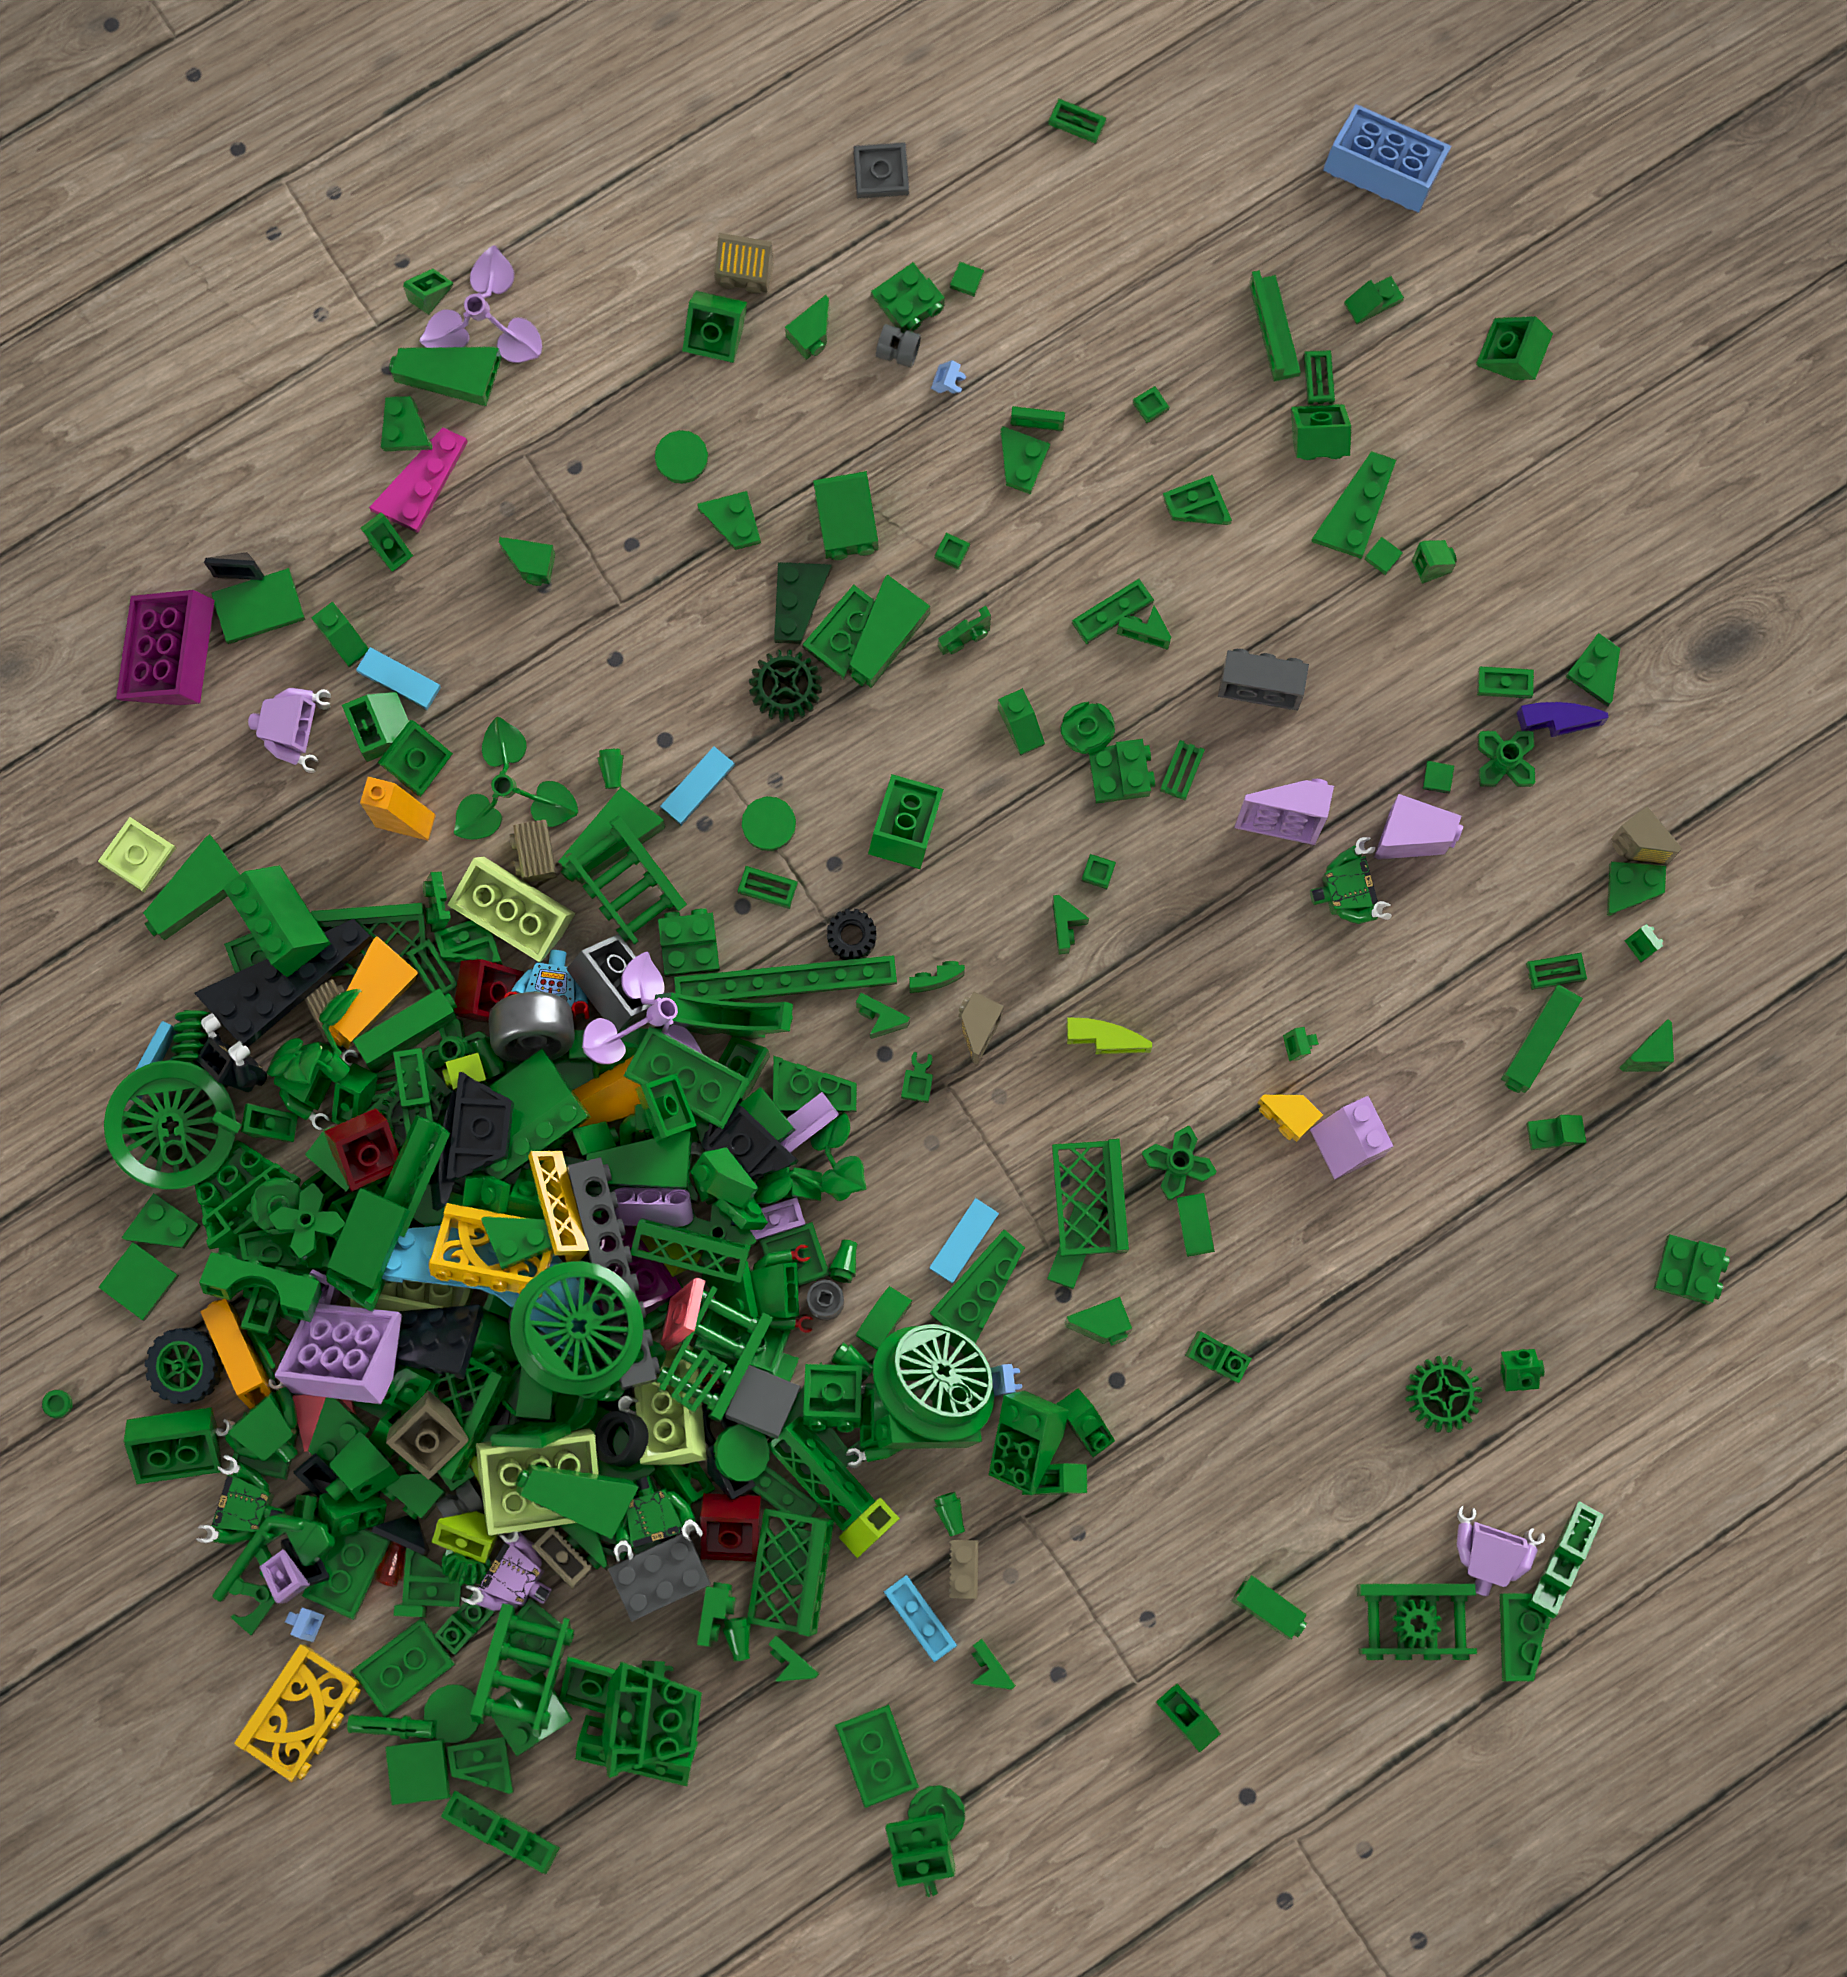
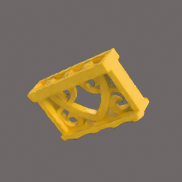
M447 1203L435 1247L429 1260L430 1275L441 1281L455 1280L471 1287L480 1285L490 1287L497 1292L511 1291L520 1294L527 1283L534 1278L518 1275L522 1270L529 1273L528 1266L524 1263L525 1261L502 1270L499 1263L491 1266L484 1263L473 1247L483 1246L490 1242L481 1218L522 1217ZM451 1227L458 1228L460 1240L448 1241ZM475 1232L485 1235L480 1239H476L477 1235H475ZM462 1247V1250H457L451 1255V1259L454 1257L460 1258L459 1263L443 1259L445 1252L449 1249ZM553 1249L543 1253L541 1260L536 1256L528 1259V1261L536 1266V1275L550 1267L554 1254Z
M300 1644L234 1744L278 1772L290 1782H296L298 1778L303 1780L311 1769L312 1765L309 1764V1761L315 1753L319 1755L328 1743L325 1737L331 1728L336 1730L344 1719L345 1715L342 1712L346 1705H352L360 1695L361 1690L358 1689L360 1682L307 1645ZM311 1659L327 1670L328 1673L316 1679L310 1668L306 1665L307 1661ZM336 1678L341 1682L343 1691L337 1699H332L329 1695L330 1691L335 1687H326L321 1690L320 1685L327 1679ZM298 1682L301 1685V1689L306 1684L308 1689L296 1695L292 1691V1686ZM311 1694L315 1709L314 1725L303 1730L285 1733L288 1719L285 1710L279 1703L282 1699L299 1701ZM325 1706L334 1707L326 1718ZM275 1715L281 1719L279 1733L275 1732L278 1724L276 1726L270 1725V1719ZM314 1736V1738L306 1748V1745L301 1740H305ZM259 1739L273 1742L272 1757L253 1745L254 1741ZM281 1743H287L285 1752L288 1757H290L292 1749L295 1748L299 1751L297 1762L292 1765H286L281 1762L279 1757Z

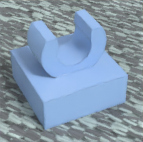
M953 360L940 364L931 389L938 393L949 391L956 394L961 392L962 389L955 385L956 380L962 381L966 378L964 373L959 372L961 365Z
M1012 1364L990 1368L994 1397L1015 1393V1390L1022 1388V1384L1014 1383V1374L1020 1373V1369L1013 1368Z
M302 1607L299 1614L289 1611L285 1623L294 1626L290 1635L314 1642L325 1615Z

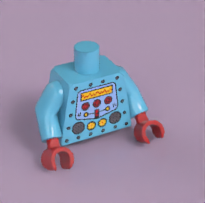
M551 950L548 964L535 963L534 968L528 969L516 982L511 992L506 993L504 996L506 998L524 992L555 994L568 1002L572 1009L573 1020H576V1016L579 1013H584L585 1019H589V998L567 971L565 966L567 953L561 950Z

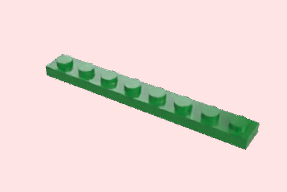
M892 955L674 977L675 993L720 1001H735L896 985L897 976L895 957Z

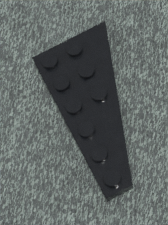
M352 919L324 932L331 944L289 977L283 975L266 959L194 994L231 1035L248 1048L368 946L373 939Z
M480 1304L396 1311L402 1316L395 1364L416 1369L429 1368L433 1369L437 1374L444 1375V1373L454 1374L456 1378L464 1380L484 1313Z

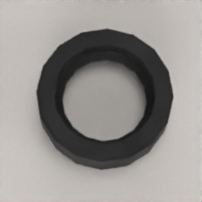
M611 1411L604 1415L598 1422L594 1432L597 1456L601 1461L610 1465L630 1467L641 1459L648 1446L649 1433L646 1423L641 1417L625 1411ZM626 1422L629 1429V1440L622 1453L616 1455L613 1448V1437L618 1427Z

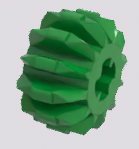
M446 1549V1552L443 1553L441 1560L443 1566L442 1574L449 1577V1582H458L459 1587L463 1584L471 1586L475 1583L481 1584L491 1567L490 1557H488L486 1563H482L449 1549Z
M1413 1599L1408 1600V1609L1403 1605L1398 1606V1610L1403 1616L1393 1615L1392 1620L1400 1622V1626H1395L1392 1630L1393 1632H1403L1398 1638L1400 1643L1409 1637V1648H1414L1416 1641H1418L1421 1649L1426 1648L1425 1638L1431 1643L1436 1641L1431 1631L1441 1633L1440 1627L1433 1626V1622L1441 1621V1616L1431 1617L1436 1608L1432 1605L1424 1610L1425 1600H1420L1417 1608ZM1416 1616L1419 1617V1622L1423 1623V1628L1417 1629L1418 1632H1415V1627L1410 1624L1411 1620L1417 1619Z

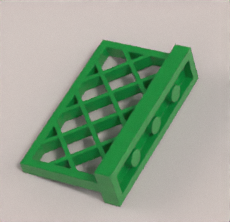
M423 903L311 911L321 928H335L354 919L374 938L377 935L373 931L380 923H387L395 931L384 942L388 945L397 933L409 942L407 947L400 953L399 956L401 958L412 946H418L415 942L419 938L420 944L426 941V907ZM408 921H419V933L411 940L401 929ZM394 922H402L398 927L392 924ZM366 924H374L371 929L365 926ZM425 947V948L423 949V951L425 952V954H426L427 957H428L427 947ZM364 950L361 951V953L365 956L366 952ZM421 959L422 964L419 965L423 970H428L427 966ZM347 963L345 965L350 969L338 970L331 977L355 975L358 969Z
M1120 1138L1108 1139V1141L1052 1144L1060 1256L1127 1253L1129 1244ZM1102 1148L1103 1160L1095 1167L1084 1155L1090 1149ZM1078 1149H1085L1082 1154L1077 1151ZM1070 1150L1078 1158L1068 1169L1059 1162L1058 1151ZM1080 1160L1093 1170L1084 1182L1071 1172ZM1102 1165H1104V1174L1099 1170ZM1060 1168H1061L1063 1171H1065V1173L1062 1175L1061 1178H1060ZM1095 1173L1105 1180V1188L1099 1195L1086 1185ZM1067 1175L1080 1184L1071 1196L1061 1189V1182ZM1082 1188L1095 1197L1086 1210L1073 1199ZM1105 1192H1106V1201H1105L1103 1198H1101V1196H1102ZM1062 1196L1067 1199L1064 1205L1062 1204ZM1097 1201H1100L1107 1208L1108 1215L1101 1223L1088 1212ZM1070 1202L1082 1212L1073 1224L1063 1217V1210ZM1085 1215L1097 1225L1089 1237L1085 1236L1075 1227ZM1107 1220L1109 1229L1103 1225ZM1064 1223H1065L1067 1226L1070 1227V1228L1066 1231V1233H1065V1229H1064ZM1101 1228L1109 1235L1110 1247H1098L1090 1239ZM1072 1230L1085 1240L1078 1249H1066L1065 1238ZM1088 1243V1244H1090L1093 1248H1083V1247Z
M472 1356L469 1363L475 1367L470 1368L468 1364L466 1371L470 1390L458 1394L454 1382L456 1377L450 1373H446L447 1377L444 1378V1375L435 1373L427 1392L430 1391L439 1399L437 1389L440 1383L448 1381L452 1396L440 1401L444 1404L453 1400L457 1412L455 1418L459 1420L460 1426L469 1438V1441L438 1470L450 1480L463 1479L476 1453V1443H481L513 1378L505 1372H499ZM481 1369L489 1375L484 1385L475 1387L472 1372ZM471 1394L474 1405L471 1411L463 1413L459 1398Z
M768 1508L764 1509L747 1623L796 1632L798 1635L804 1636L817 1634L834 1519L817 1518ZM771 1516L781 1518L787 1527L777 1536L774 1535L769 1527ZM788 1519L796 1521L791 1524ZM801 1522L812 1523L811 1535L802 1541L794 1527ZM790 1531L798 1545L787 1553L778 1539ZM774 1543L782 1557L771 1565L765 1556L766 1548ZM801 1548L807 1556L806 1565L798 1570L789 1556ZM785 1560L794 1574L782 1581L774 1567ZM805 1570V1574H804V1578H803V1576L801 1575V1572H803V1571ZM770 1572L778 1585L766 1593L761 1585V1577ZM797 1577L803 1586L802 1593L793 1598L785 1584ZM781 1588L789 1603L778 1610L769 1596ZM799 1599H801V1600H800V1606H799V1605L797 1604V1602H796V1601H798ZM765 1600L774 1614L767 1619L756 1618L757 1605ZM791 1605L798 1613L797 1625L787 1624L780 1614ZM777 1617V1619L779 1620V1622H777V1621H771V1620H772L773 1618Z

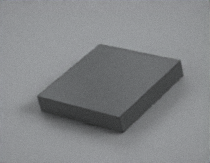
M906 142L853 146L857 199L909 195Z
M749 1365L729 1405L725 1418L778 1439L799 1393L800 1386Z

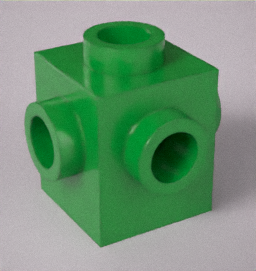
M1535 1349L1501 1352L1500 1375L1506 1392L1540 1388V1377H1544L1545 1374L1543 1360H1538Z

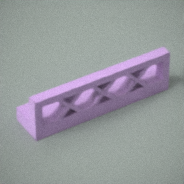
M823 1092L787 1118L796 1130L781 1142L789 1152L793 1151L839 1115Z

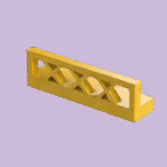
M531 1151L528 1158L554 1255H565L567 1262L581 1261L589 1249L562 1151ZM539 1160H545L540 1167Z

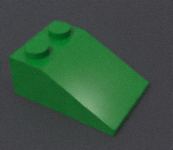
M891 774L872 835L868 855L921 869L944 789Z

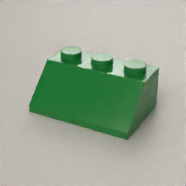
M212 1407L127 1419L124 1445L136 1484L221 1472L218 1470V1466L222 1468L219 1435L215 1432L218 1427Z

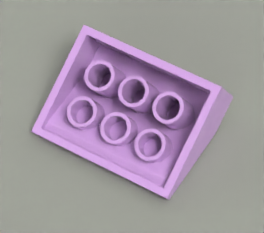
M1311 779V781L1305 780L1245 795L1234 828L1315 845L1328 818L1334 786L1328 785V782L1322 779Z
M318 1304L311 1322L301 1320L274 1376L294 1394L382 1404L393 1380L402 1315L394 1311L375 1309L374 1311H369L366 1308Z

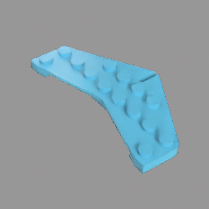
M441 1226L408 1228L405 1237L399 1236L382 1279L403 1283L404 1280L480 1289L498 1296L509 1306L514 1307L519 1296L516 1292H497L490 1287L480 1285L471 1287L460 1281H441L430 1275L429 1260ZM451 1227L448 1241L460 1240L458 1228ZM475 1232V1235H477L476 1239L484 1237L485 1234ZM491 1242L483 1246L473 1247L478 1256L488 1266L499 1263ZM462 1247L449 1249L445 1252L443 1259L459 1263L460 1258L454 1257L451 1259V1255L457 1250H462ZM540 1254L536 1257L541 1260L543 1254ZM553 1254L550 1267L563 1263L558 1255ZM526 1260L524 1263L527 1264L529 1273L522 1270L518 1275L534 1277L537 1273V1268L532 1262ZM576 1278L567 1279L575 1308H577L579 1281ZM558 1282L550 1286V1290L569 1310L561 1283ZM585 1289L583 1296V1305L586 1302H588L590 1298V1295L587 1293ZM544 1292L542 1297H538L537 1303L563 1315ZM594 1302L592 1309L595 1314L601 1316L600 1308ZM535 1308L532 1309L530 1320L560 1322ZM582 1319L576 1323L573 1320L572 1332L576 1333L579 1331L583 1334L582 1327L586 1324V1321ZM538 1327L545 1334L560 1330L558 1328ZM562 1336L552 1339L557 1342ZM564 1342L560 1346L562 1350L564 1349L567 1342ZM574 1345L571 1346L568 1352L569 1355L573 1356ZM581 1345L579 1347V1359L583 1356Z

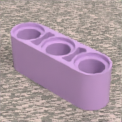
M623 1187L614 1190L619 1208L614 1209L616 1219H622L623 1225L637 1226L638 1221L644 1218L680 1227L688 1225L693 1220L690 1194L685 1189Z

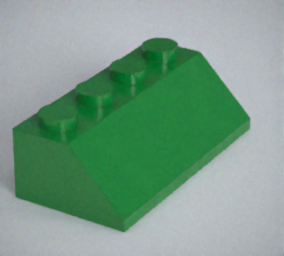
M280 865L244 871L223 888L271 965L286 977H289L331 944Z

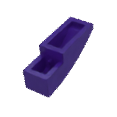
M1542 702L1522 705L1516 713L1521 731L1549 728L1551 737L1602 726L1609 718L1608 713L1605 711L1564 702Z

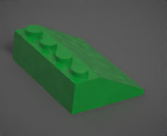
M543 1049L489 1087L498 1094H502L512 1100L514 1107L508 1158L485 1169L491 1176L504 1181L530 1162L528 1155L531 1151L547 1150L572 1132L573 1129L591 1118V1115Z

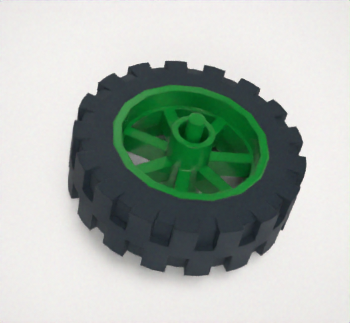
M177 1328L164 1332V1335L158 1336L153 1341L155 1344L149 1347L147 1351L149 1356L148 1359H145V1367H147L148 1372L145 1375L147 1381H150L152 1384L150 1386L154 1392H158L161 1399L170 1400V1403L187 1404L205 1399V1396L214 1392V1386L219 1385L221 1381L219 1376L220 1372H223L224 1365L221 1364L219 1353L213 1340L208 1337V1333L198 1331L197 1328ZM180 1345H188L190 1347L185 1357ZM173 1350L176 1353L177 1360L169 1358ZM194 1352L199 1356V1361H195L192 1358ZM168 1364H171L173 1370L171 1373H169ZM197 1365H201L199 1375L194 1371ZM179 1373L180 1385L174 1382V1380L172 1379ZM187 1373L195 1380L190 1386H187Z

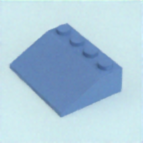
M1356 104L1331 147L1323 171L1330 173L1336 178L1353 183L1359 188L1378 194L1384 199H1389L1403 205L1406 209L1419 213L1451 146Z

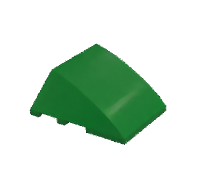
M236 1140L223 1164L211 1176L194 1185L197 1200L202 1209V1223L206 1228L208 1248L216 1249L240 1245L238 1235L263 1230L253 1220L250 1202L255 1189L264 1181L275 1177L287 1178L299 1185L301 1179Z
M620 1662L608 1684L602 1743L607 1777L612 1778L618 1776L620 1772L632 1768L636 1770L642 1768L644 1764L659 1759L663 1761L694 1751L696 1748L702 1692Z

